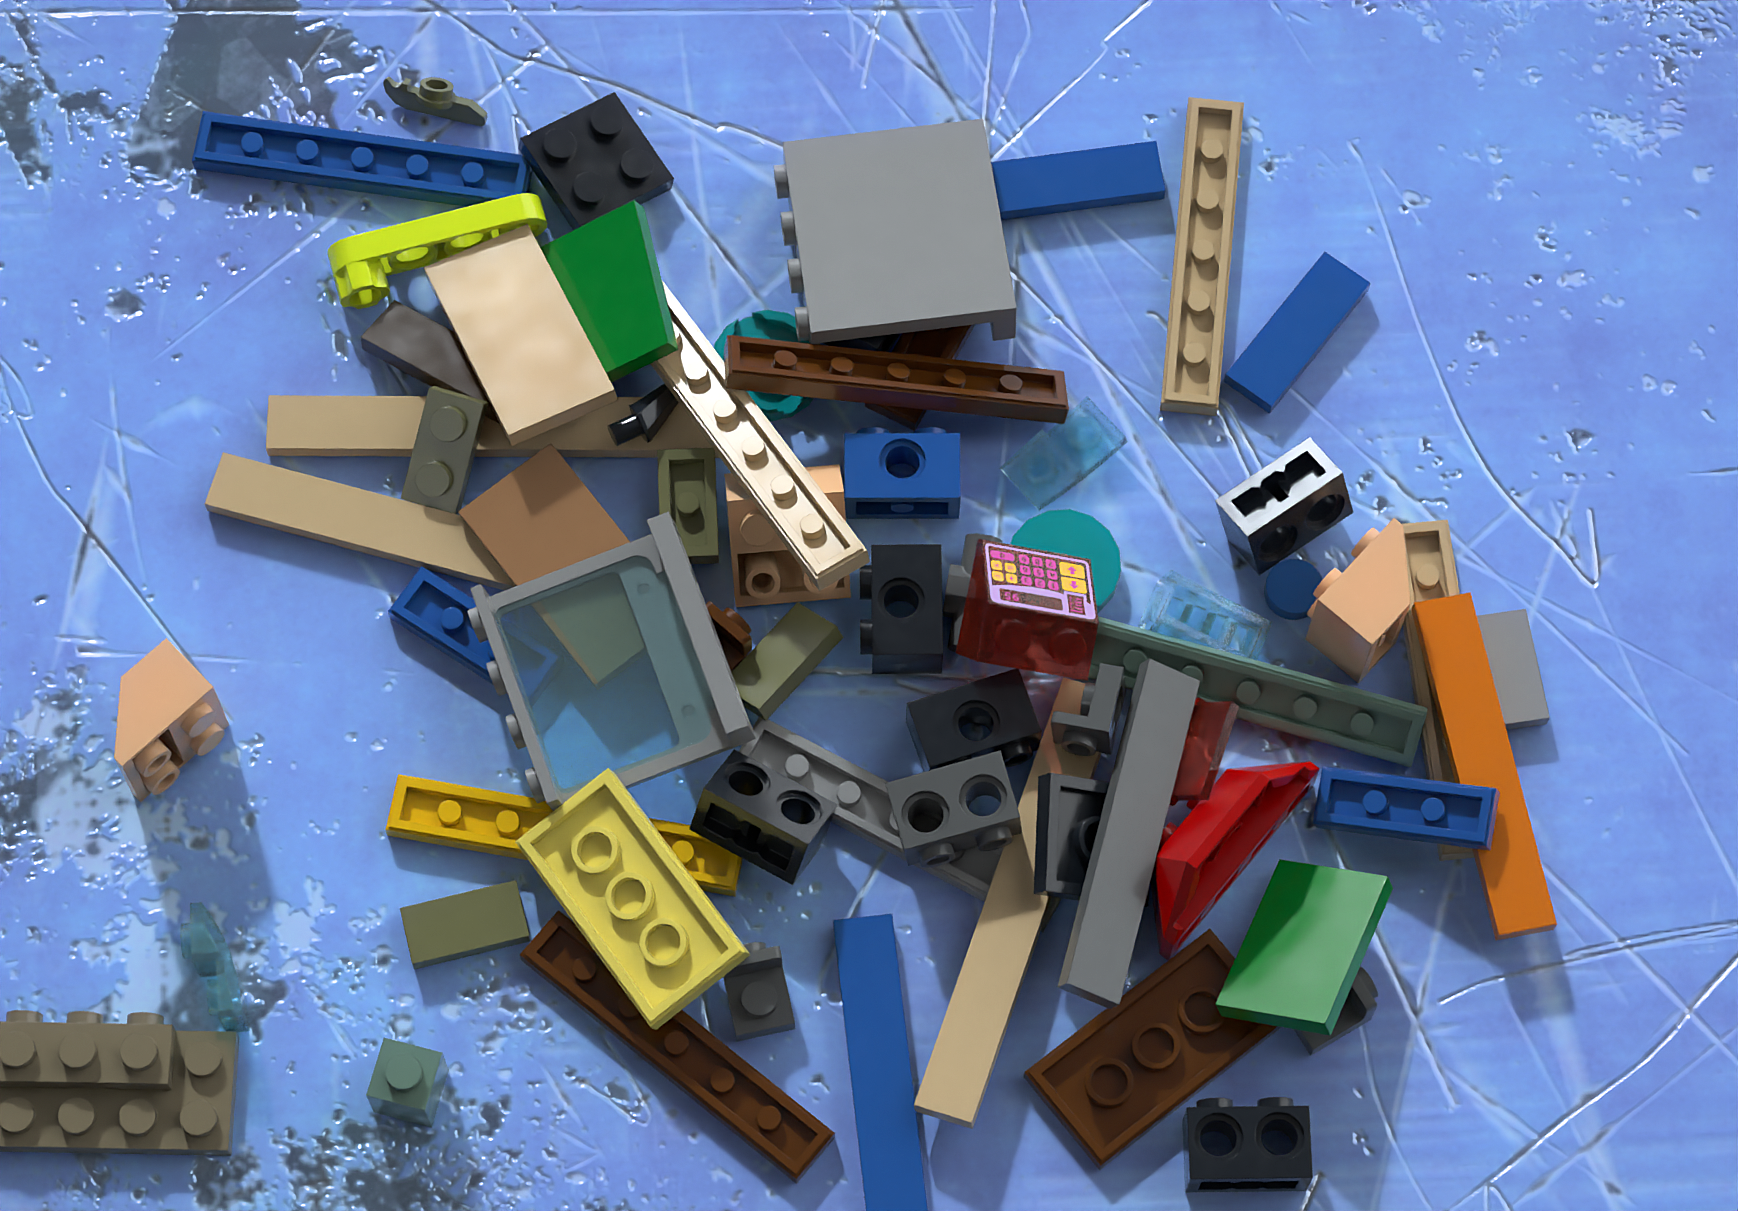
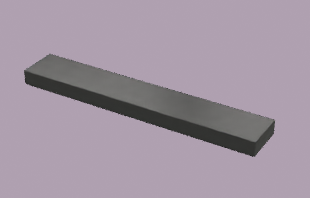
M1150 658L1139 666L1057 986L1060 989L1108 1009L1120 1005L1200 683L1199 680Z

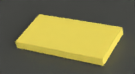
M609 768L515 841L649 1026L655 1030L750 956V953L617 775Z

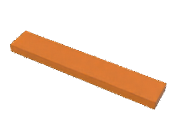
M1471 592L1414 602L1411 611L1455 783L1497 788L1500 792L1491 850L1472 848L1495 940L1554 930L1557 922Z

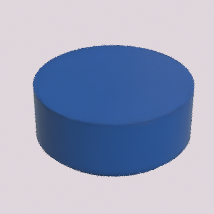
M1287 559L1279 562L1270 570L1264 587V597L1268 607L1276 615L1284 619L1299 620L1308 617L1309 609L1317 600L1313 593L1323 580L1322 576L1312 564L1301 559Z

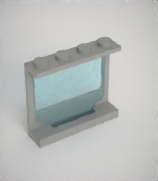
M669 511L648 519L647 523L652 534L492 596H489L481 584L470 588L477 606L468 610L472 627L480 643L489 640L495 660L486 663L489 675L499 696L508 693L514 710L513 714L506 716L509 731L518 750L527 747L534 766L525 770L529 787L537 804L546 801L553 811L563 805L565 801L607 768L611 769L626 789L756 739L679 531Z

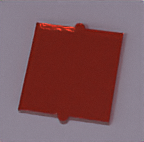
M1200 697L1196 698L1169 805L1174 806L1178 801L1209 800L1239 706L1234 702H1206Z

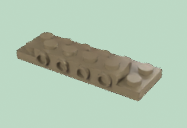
M13 1010L6 1013V1022L0 1021V1152L231 1156L239 1052V1036L237 1032L176 1031L172 1024H164V1017L162 1015L149 1012L128 1014L127 1024L103 1023V1015L89 1011L69 1012L66 1023L43 1022V1014L39 1012Z

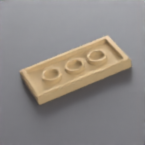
M528 224L424 267L427 280L511 446L618 401L611 381Z

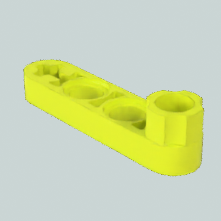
M532 193L515 194L361 233L335 242L328 248L327 255L340 304L343 307H355L357 309L377 305L381 299L389 296L390 293L386 276L429 266L523 225H529L534 237L540 235L548 225L541 199L538 195Z

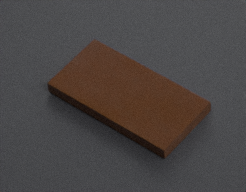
M1210 928L1121 997L1120 1005L1111 1009L1106 1008L1024 1072V1079L1099 1170L1281 1028L1279 1026L1220 1015L1215 1004L1235 961V957Z

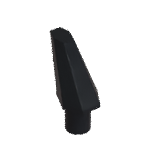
M665 383L637 402L629 405L631 415L607 425L610 436L616 446L639 436H642L647 443L652 441L679 403Z

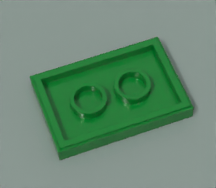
M633 200L540 247L611 383L678 350L645 209L638 202Z
M1279 859L1215 1005L1220 1015L1331 1036L1393 890L1388 876Z

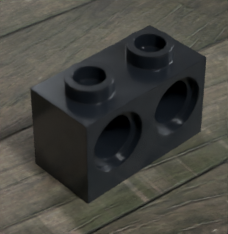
M1310 437L1215 500L1227 540L1259 576L1354 513L1343 472Z
M734 749L703 788L689 830L793 885L822 846L838 804Z
M1287 1097L1262 1098L1257 1101V1106L1233 1107L1231 1099L1205 1098L1198 1100L1196 1107L1186 1108L1182 1120L1185 1193L1307 1191L1313 1178L1309 1106H1293V1099ZM1210 1131L1223 1133L1230 1140L1232 1151L1224 1156L1211 1155L1202 1147L1200 1137ZM1268 1131H1280L1289 1137L1293 1150L1286 1155H1274L1265 1149L1261 1136Z

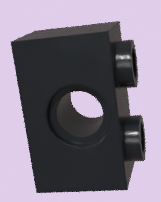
M941 544L871 545V565L860 567V600H871V619L860 620V655L872 654V674H942ZM896 601H905L910 603L916 611L908 617L898 618L889 614L886 607Z
M1019 668L908 702L906 706V724L924 772L1001 751L1005 767H1012L1029 760L1033 756V752L1037 751L1040 745L1042 730ZM976 722L986 726L991 734L984 740L972 741L965 738L961 734L960 729L968 723Z

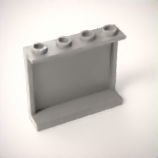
M983 119L782 142L784 164L774 165L773 168L777 199L788 198L790 210L780 212L784 246L795 245L797 259L787 260L791 294L802 292L804 307L794 308L798 342L809 341V344L820 345L823 342L990 323L993 341L1015 338L1017 308Z

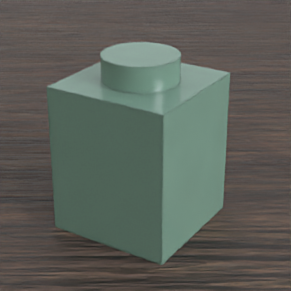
M384 1038L366 1094L373 1112L432 1127L449 1071L443 1053Z

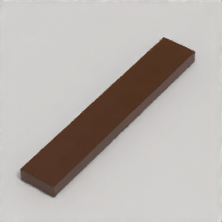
M727 335L724 347L726 389L1065 424L1069 411L1064 371L734 335Z
M559 910L519 954L521 961L796 1184L835 1139V1133L683 1010L679 1011L657 1030L650 1027L575 923Z

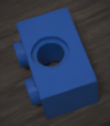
M866 427L859 429L856 433H844V501L846 519H959L961 500L960 433H947L946 430L938 427L919 428L913 433H890L884 428ZM903 463L912 466L916 473L908 478H897L887 470L895 464Z

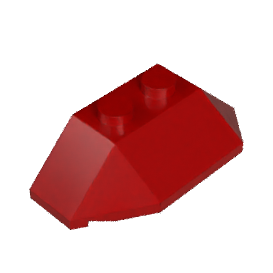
M1308 761L1226 769L1216 783L1207 778L1196 789L1186 804V807L1191 812L1179 827L1172 822L1166 825L1162 832L1150 880L1159 954L1168 961L1175 955L1315 784L1319 767Z

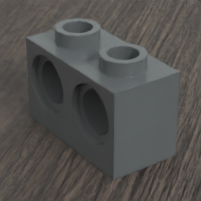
M1001 751L885 783L908 866L920 863L925 868L943 865L955 858V852L978 846L980 851L996 850L1010 844L1013 841L1012 836L1022 833L1020 814ZM985 795L992 796L1001 803L997 811L988 816L975 815L968 809L974 799ZM923 812H934L943 818L941 825L932 832H919L911 826L914 818Z

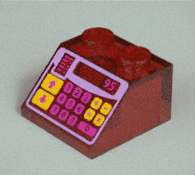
M978 538L956 654L977 662L1088 681L1099 625L1091 559Z

